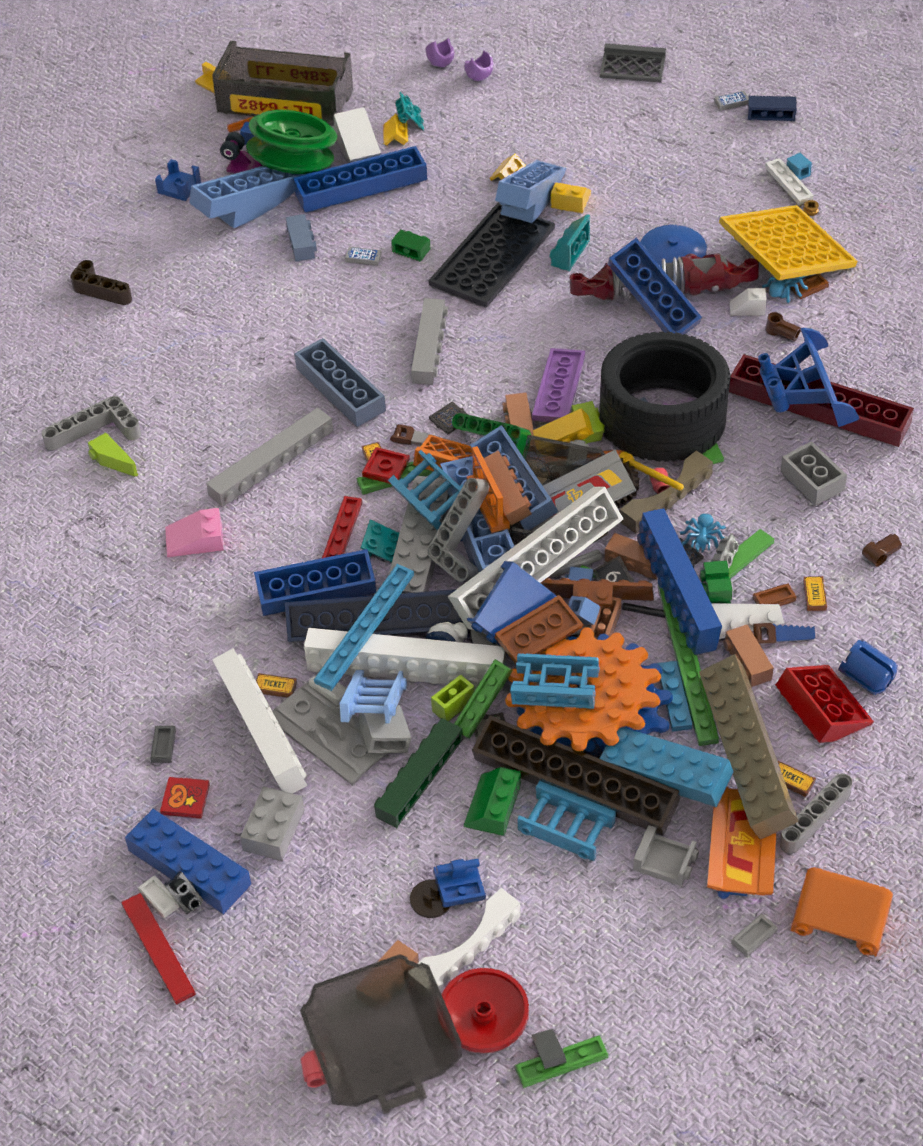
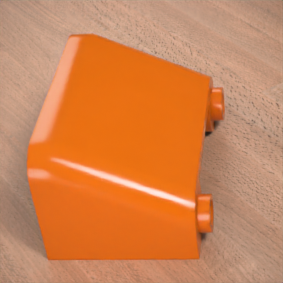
M809 868L805 875L791 931L796 932L798 935L806 936L812 934L814 929L855 940L857 941L856 947L862 954L877 957L890 912L893 893L885 887L820 868Z

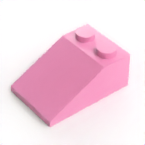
M219 508L199 510L165 527L167 557L224 550Z

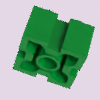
M727 560L704 562L703 570H700V581L710 602L731 604L733 589L731 579L729 578Z

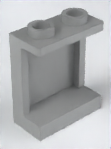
M648 825L635 854L633 870L682 886L684 880H688L691 875V863H695L698 858L697 842L692 840L689 846L656 835V827Z

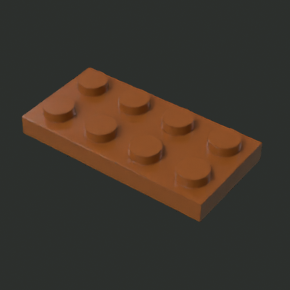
M558 595L496 632L494 637L516 664L519 653L540 654L583 627V623L562 597Z

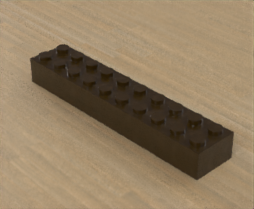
M489 715L472 749L475 760L496 769L503 767L521 771V779L536 785L539 781L545 782L616 811L617 818L644 829H647L648 825L656 827V834L664 836L680 802L679 790L581 751H575L571 747L556 741L552 745H544L540 741L541 735L521 729L516 725Z

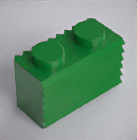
M400 229L391 240L393 253L410 257V259L419 262L422 261L431 249L429 238L414 234L411 231Z

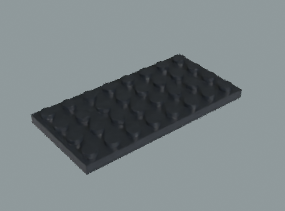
M498 202L428 280L429 286L487 308L555 229V223L539 217L530 223L501 215L502 205Z

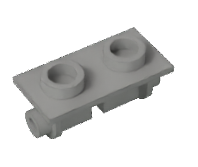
M730 533L729 538L725 537L720 540L716 550L717 554H714L711 562L727 560L728 569L732 565V560L738 551V542L732 533Z

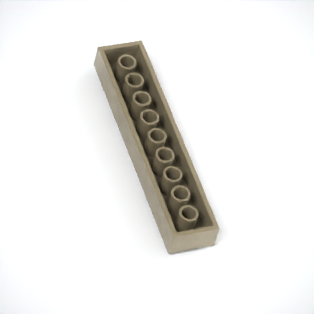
M734 654L699 671L727 758L734 771L733 776L750 827L761 840L799 822L744 666Z

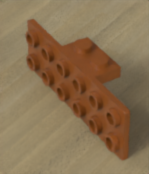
M546 578L541 582L543 586L556 596L560 595L562 598H571V596L586 597L599 606L612 607L613 597L622 600L654 601L653 583L644 580L638 582H629L627 580L610 582L606 579L599 581L579 579V581H574L568 578H561L559 580Z

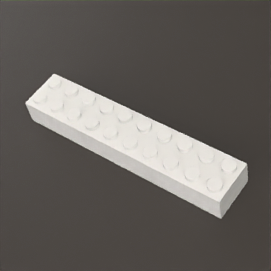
M593 487L451 593L448 598L467 629L474 630L471 628L472 624L467 621V618L475 617L504 570L500 567L504 561L516 563L541 583L621 522L623 517L605 487Z
M308 628L304 644L307 670L318 673L345 637L347 631ZM372 634L344 674L353 676L356 670H364V676L395 680L398 672L403 671V677L407 681L431 684H449L461 674L476 688L494 659L506 665V651L502 646Z

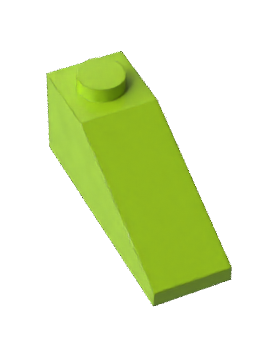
M107 433L88 442V454L92 460H96L102 466L134 477L138 475L135 462Z

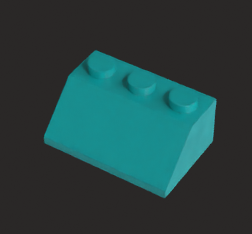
M589 214L575 220L565 229L562 238L558 239L556 247L550 252L551 266L570 272L590 241Z

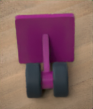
M237 132L229 133L225 142L220 147L221 155L225 159L231 160L226 171L236 174L263 166L251 157L247 151L241 150L245 145V140Z

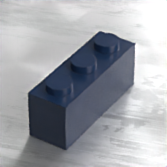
M749 95L748 120H796V97Z

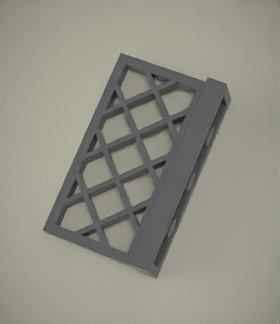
M605 43L600 78L661 83L666 61V48ZM606 59H614V61L608 62ZM622 60H627L629 62L625 64L624 62H622ZM619 63L621 67L616 69L613 65ZM634 64L637 68L631 70L629 66ZM649 65L652 69L646 71L644 68ZM608 68L612 70L611 73H604ZM624 69L628 72L626 74L620 73ZM641 71L644 74L636 75L635 73ZM657 72L659 77H653L650 74Z

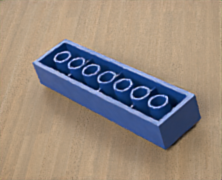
M416 146L293 178L295 194L304 213L428 180L427 164Z
M665 509L642 513L637 541L644 549L645 558L649 559L651 563L652 573L656 574L658 585L665 593V600L671 605L673 617L677 618L679 622V629L686 637L688 648L692 649L694 655L716 651L722 624Z

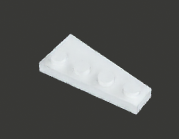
M711 603L722 624L719 639L725 638L726 631L748 625L750 630L754 631L753 624L772 623L776 624V626L784 624L779 604Z

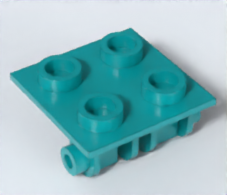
M400 92V98L395 102L399 121L405 123L411 118L422 130H425L424 120L420 114L421 109L414 105L407 95L404 96Z
M370 519L360 548L362 550L368 549L369 557L374 554L392 563L400 533Z

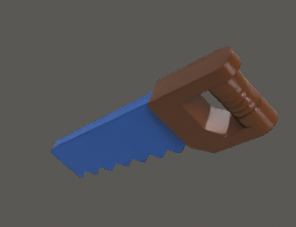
M772 623L753 624L754 636L759 644L815 639V626L810 628V626L799 627L798 625L793 627V625L782 626L779 624L776 626V624ZM761 627L767 630V640H762Z

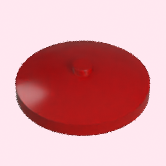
M476 968L459 974L445 987L439 1001V1019L446 1036L457 1046L475 1053H491L510 1046L522 1035L529 1018L528 998L521 984L511 975L493 968Z

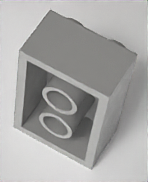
M812 441L782 456L780 472L815 506L845 490L847 474Z
M263 786L240 836L243 851L282 861L304 812L302 796Z

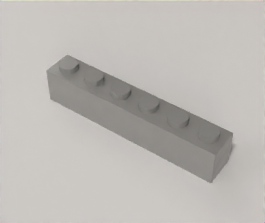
M424 298L411 369L412 384L433 385L434 378L438 376V367L436 365L440 364V355L438 353L442 352V342L440 341L444 340V330L442 329L446 328V318L444 317L448 316V307L445 306V299Z

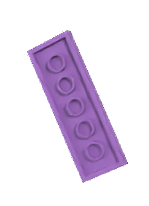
M550 348L532 413V421L552 422L571 413L585 360V351Z

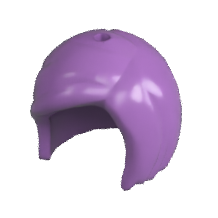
M449 38L436 44V41L431 42L426 46V56L429 62L436 67H446L454 59V48Z
M483 50L482 55L475 61L473 58L470 61L466 60L464 65L466 75L476 81L486 79L493 71V59L489 53Z

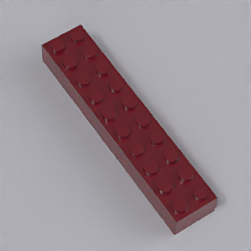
M743 354L730 375L729 392L772 406L760 374L761 365L758 358ZM821 378L807 383L809 389H825ZM781 380L786 390L791 381ZM830 381L837 401L851 405L856 410L859 420L838 427L831 403L789 404L790 406L786 410L899 447L912 423L914 408Z

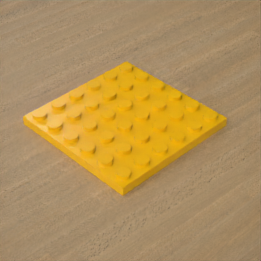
M797 205L722 216L718 222L777 280L856 267L858 262Z

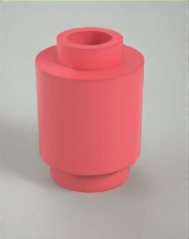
M655 468V469H653V470H655V471H657V472H659V473H661V474H663V475L669 477V476H668V473H667V471H666V469H664V468ZM649 476L653 490L657 494L670 487Z
M317 1051L305 1053L301 1058L304 1081L309 1087H319L325 1083L327 1076L323 1055Z

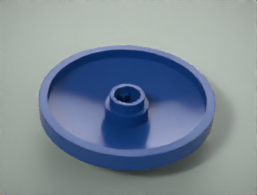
M681 225L656 227L647 232L640 241L661 268L663 258L665 263H671L674 257L678 259V257L687 254H695L697 257L702 258L707 254V244L702 235L689 227Z

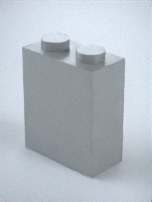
M397 705L396 714L392 716L390 723H385V714L359 713L358 723L368 753L408 752L411 735L401 705Z

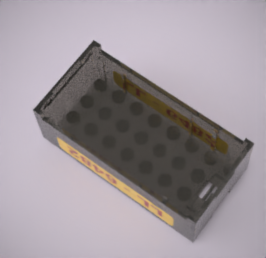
M230 40L212 74L217 112L239 116H257L271 110H292L314 115L324 120L330 126H333L334 114L343 112L342 108L345 102L349 101L353 92L351 53L344 52V58L237 47V42Z

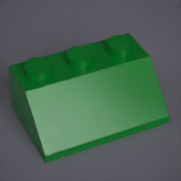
M499 767L481 774L464 822V827L504 836L521 787V771Z

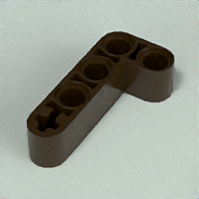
M90 260L81 261L70 275L72 287L76 293L120 305H128L132 302L130 285L122 281L96 275L94 264Z

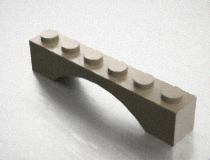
M696 450L684 460L682 472L676 480L683 484V490L679 491L670 486L654 496L632 499L620 509V514L623 517L620 523L636 534L640 530L639 522L642 519V513L663 508L665 511L670 509L678 500L683 499L687 493L696 489L700 483L711 477L713 461Z

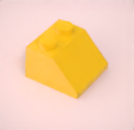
M555 182L551 191V208L583 213L591 190L586 187Z

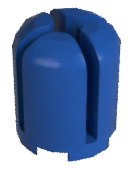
M858 640L849 650L850 653L845 660L846 663L842 661L838 671L871 694L883 693L893 682L897 674L898 665L865 640Z

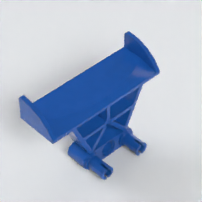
M801 328L804 343L776 365L771 363L769 354L762 353L759 355L760 374L773 409L776 412H785L789 408V404L831 403L838 427L859 420L856 410L851 405L836 399L817 352L829 346L825 336L819 331ZM811 355L815 365L801 370L799 364ZM821 378L825 389H809L807 383ZM781 380L791 381L786 390Z

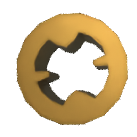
M814 200L806 201L803 211L808 216L817 215L818 202Z

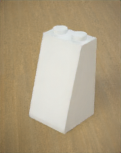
M364 107L334 114V130L337 133V142L347 164L381 155Z

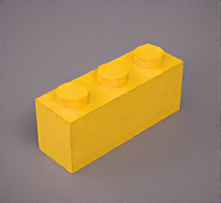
M582 408L533 430L537 448L544 455L553 454L563 447L570 446L571 441L584 440L594 434L589 415Z

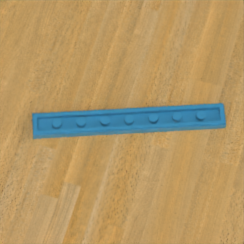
M396 564L314 678L315 684L330 691L334 689L413 578V570Z

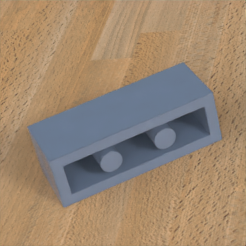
M305 214L285 217L295 262L314 259V251H317L316 242L313 241V231H309L311 230L310 220H306Z

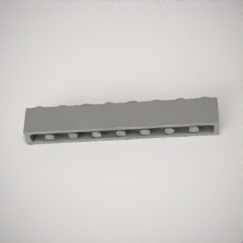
M317 407L206 483L208 495L222 507L232 502L249 488L261 482L262 479L274 473L278 468L303 453V451L316 444L323 437L329 435L333 431L332 418Z

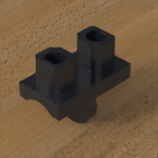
M179 871L173 879L164 884L185 914L196 910L202 904L203 899L183 872Z

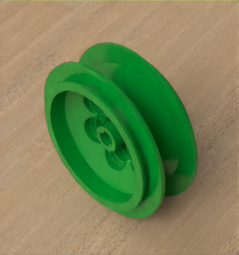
M271 110L261 113L249 121V130L254 137L248 140L246 150L260 164L273 170L293 174L313 173L332 165L334 154L328 147L337 141V133L324 120L299 111Z

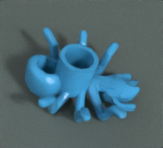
M771 276L767 284L762 285V288L769 287L770 296L786 298L787 303L790 302V287H794L796 294L802 297L796 284L797 282H800L803 289H808L802 280L806 276L785 280H777L774 276Z
M701 514L698 517V523L694 518L690 521H685L688 526L684 531H680V535L687 534L689 530L696 533H689L685 541L682 542V545L687 544L691 537H696V539L692 540L691 548L696 543L697 552L701 548V553H703L706 545H708L707 550H710L711 539L714 541L715 547L718 548L717 538L711 534L717 533L719 538L723 539L725 537L720 530L726 527L724 525L721 526L718 521L713 524L714 519L710 514Z

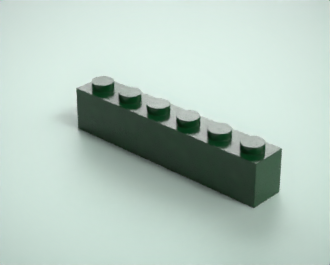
M441 718L438 724L433 725L428 737L421 741L418 750L410 755L405 767L400 768L395 780L387 785L385 793L375 801L374 808L377 819L395 828L400 825L463 741V728Z

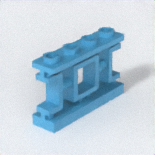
M519 653L517 655V673L524 674V680L513 681V685L511 684L512 704L594 709L595 685H587L588 677L598 678L600 671L599 658ZM541 671V674H531V672ZM572 673H582V676H572ZM547 675L565 676L564 684L546 683ZM539 682V686H531L529 683ZM570 684L580 685V688H570Z

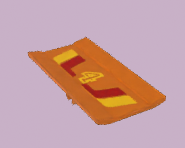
M726 787L717 807L713 806L707 888L735 893L773 895L776 833L760 840L750 827L738 789Z

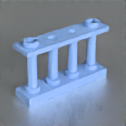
M356 670L340 702L341 722H349L355 713L385 714V723H390L392 716L396 714V707L401 695L407 688V679L403 677V671L398 672L395 680H376L364 677V670Z

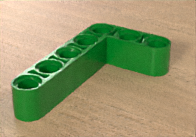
M463 413L454 415L452 419L454 428L480 436H485L502 425L523 458L526 459L532 437L528 429Z

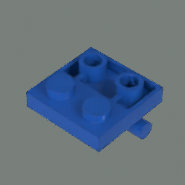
M478 858L466 861L464 859L453 860L449 864L437 865L433 868L443 907L486 899V893L477 868L480 867Z

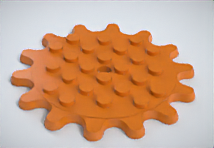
M585 627L581 630L577 639H563L540 653V655L599 658L600 671L598 678L588 677L587 685H595L594 709L512 704L511 693L507 694L505 704L508 707H521L525 710L519 716L517 726L521 729H529L533 726L541 727L543 733L540 741L544 745H552L558 738L567 737L571 740L573 750L583 751L586 749L589 739L598 737L606 745L614 746L619 742L617 731L621 727L627 726L634 730H641L645 727V720L638 714L640 709L659 706L660 698L658 695L646 689L650 684L659 682L661 674L657 669H644L640 666L648 658V652L645 648L638 647L634 650H625L622 648L624 637L620 633L616 632L608 639L598 640L594 638V632L591 628ZM516 668L512 669L513 671L508 680L512 683L513 681H523L524 674L517 673ZM532 671L531 674H541V671ZM572 673V676H582V673ZM547 675L546 683L564 684L565 676ZM530 682L529 685L539 686V682ZM570 684V688H578V685Z

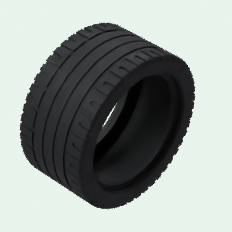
M651 332L643 333V335L639 334L622 341V343L617 344L616 347L609 351L601 367L599 419L604 425L605 436L613 445L618 446L620 450H624V452L630 453L634 457L638 456L641 459L650 461L685 460L696 450L700 453L706 452L720 440L725 430L730 385L729 366L724 357L713 346L687 334ZM648 388H672L687 392L698 399L683 404L659 405L642 401L630 394Z

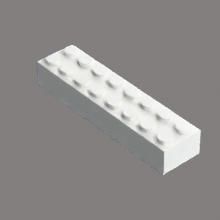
M233 648L212 659L281 790L293 794L308 786L304 780L307 775L242 654L237 655Z

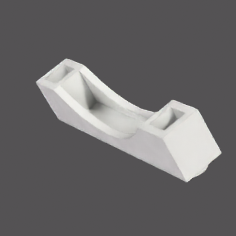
M500 888L486 901L482 922L475 933L462 945L447 953L424 957L409 971L410 983L428 999L433 994H438L447 981L453 980L458 975L459 970L465 965L471 964L480 951H485L495 937H500L508 925L515 923L521 915L520 902Z

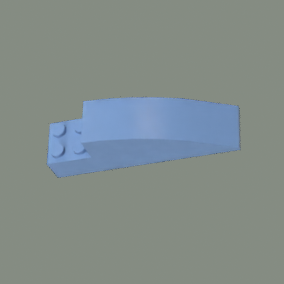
M535 160L500 180L495 201L500 202V205H502L501 215L530 223L534 222L550 202L555 182H561L567 168Z
M261 166L192 185L189 203L206 215V217L215 218L218 216L232 228H236L262 216L285 201L295 192L293 178L306 174L286 173Z
M472 456L440 464L441 469L459 486L465 484L467 476L473 475ZM452 487L447 489L449 498L457 492ZM480 508L462 537L468 559L477 567L478 572H481L514 547L507 529L491 533Z

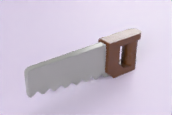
M398 424L390 440L407 445H422L429 434L416 431L411 426ZM402 432L406 433L405 437L401 436Z

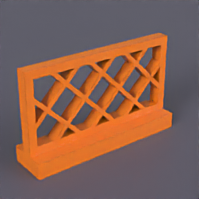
M429 434L421 447L417 446L415 449L413 465L418 466L424 460L419 454L420 450L426 455L430 453L435 458V463L441 468V463L472 456V454H465L466 452L472 453V448L469 445ZM430 466L426 468L428 470L434 471Z
M478 446L472 447L473 475L467 476V479H484L489 483L488 494L479 508L491 533L509 529L510 523L503 511V496Z

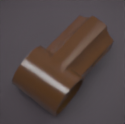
M772 312L768 314L765 330L769 335L775 336L779 334L790 340H797L801 332L800 327L783 320V316L780 313Z
M890 534L877 543H868L863 548L862 555L878 567L886 561L889 555L899 550L902 543L896 534Z

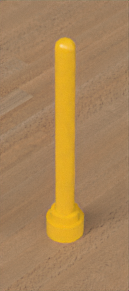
M622 452L619 455L620 458H623V463L630 462L629 467L635 466V469L679 491L683 490V484L635 461L630 453Z

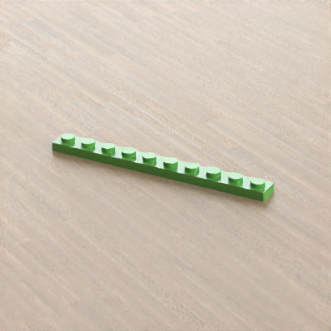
M658 585L657 588L698 746L718 744L719 736L713 713L699 674L701 669L698 657L693 654L691 648H688L686 637L679 629V622L677 618L673 617L671 605L666 602L665 593Z

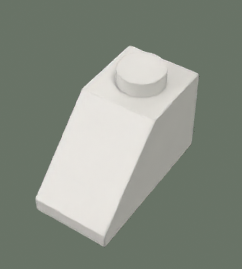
M748 288L729 301L730 316L765 315V288Z

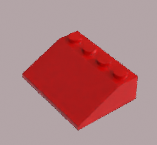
M829 665L786 668L775 684L781 695L785 697L791 708L798 714L803 724L808 727L819 743L834 742L874 723Z

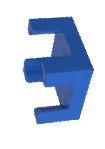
M170 159L167 163L169 173L167 177L162 180L161 175L158 174L155 178L157 192L161 195L187 201L190 197L191 186L201 183L199 167L192 165V174L179 171L178 161Z

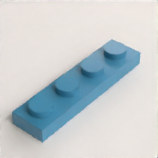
M677 661L657 663L662 667L660 680L662 690H668L673 695L672 702L666 705L672 732L691 730L693 724Z

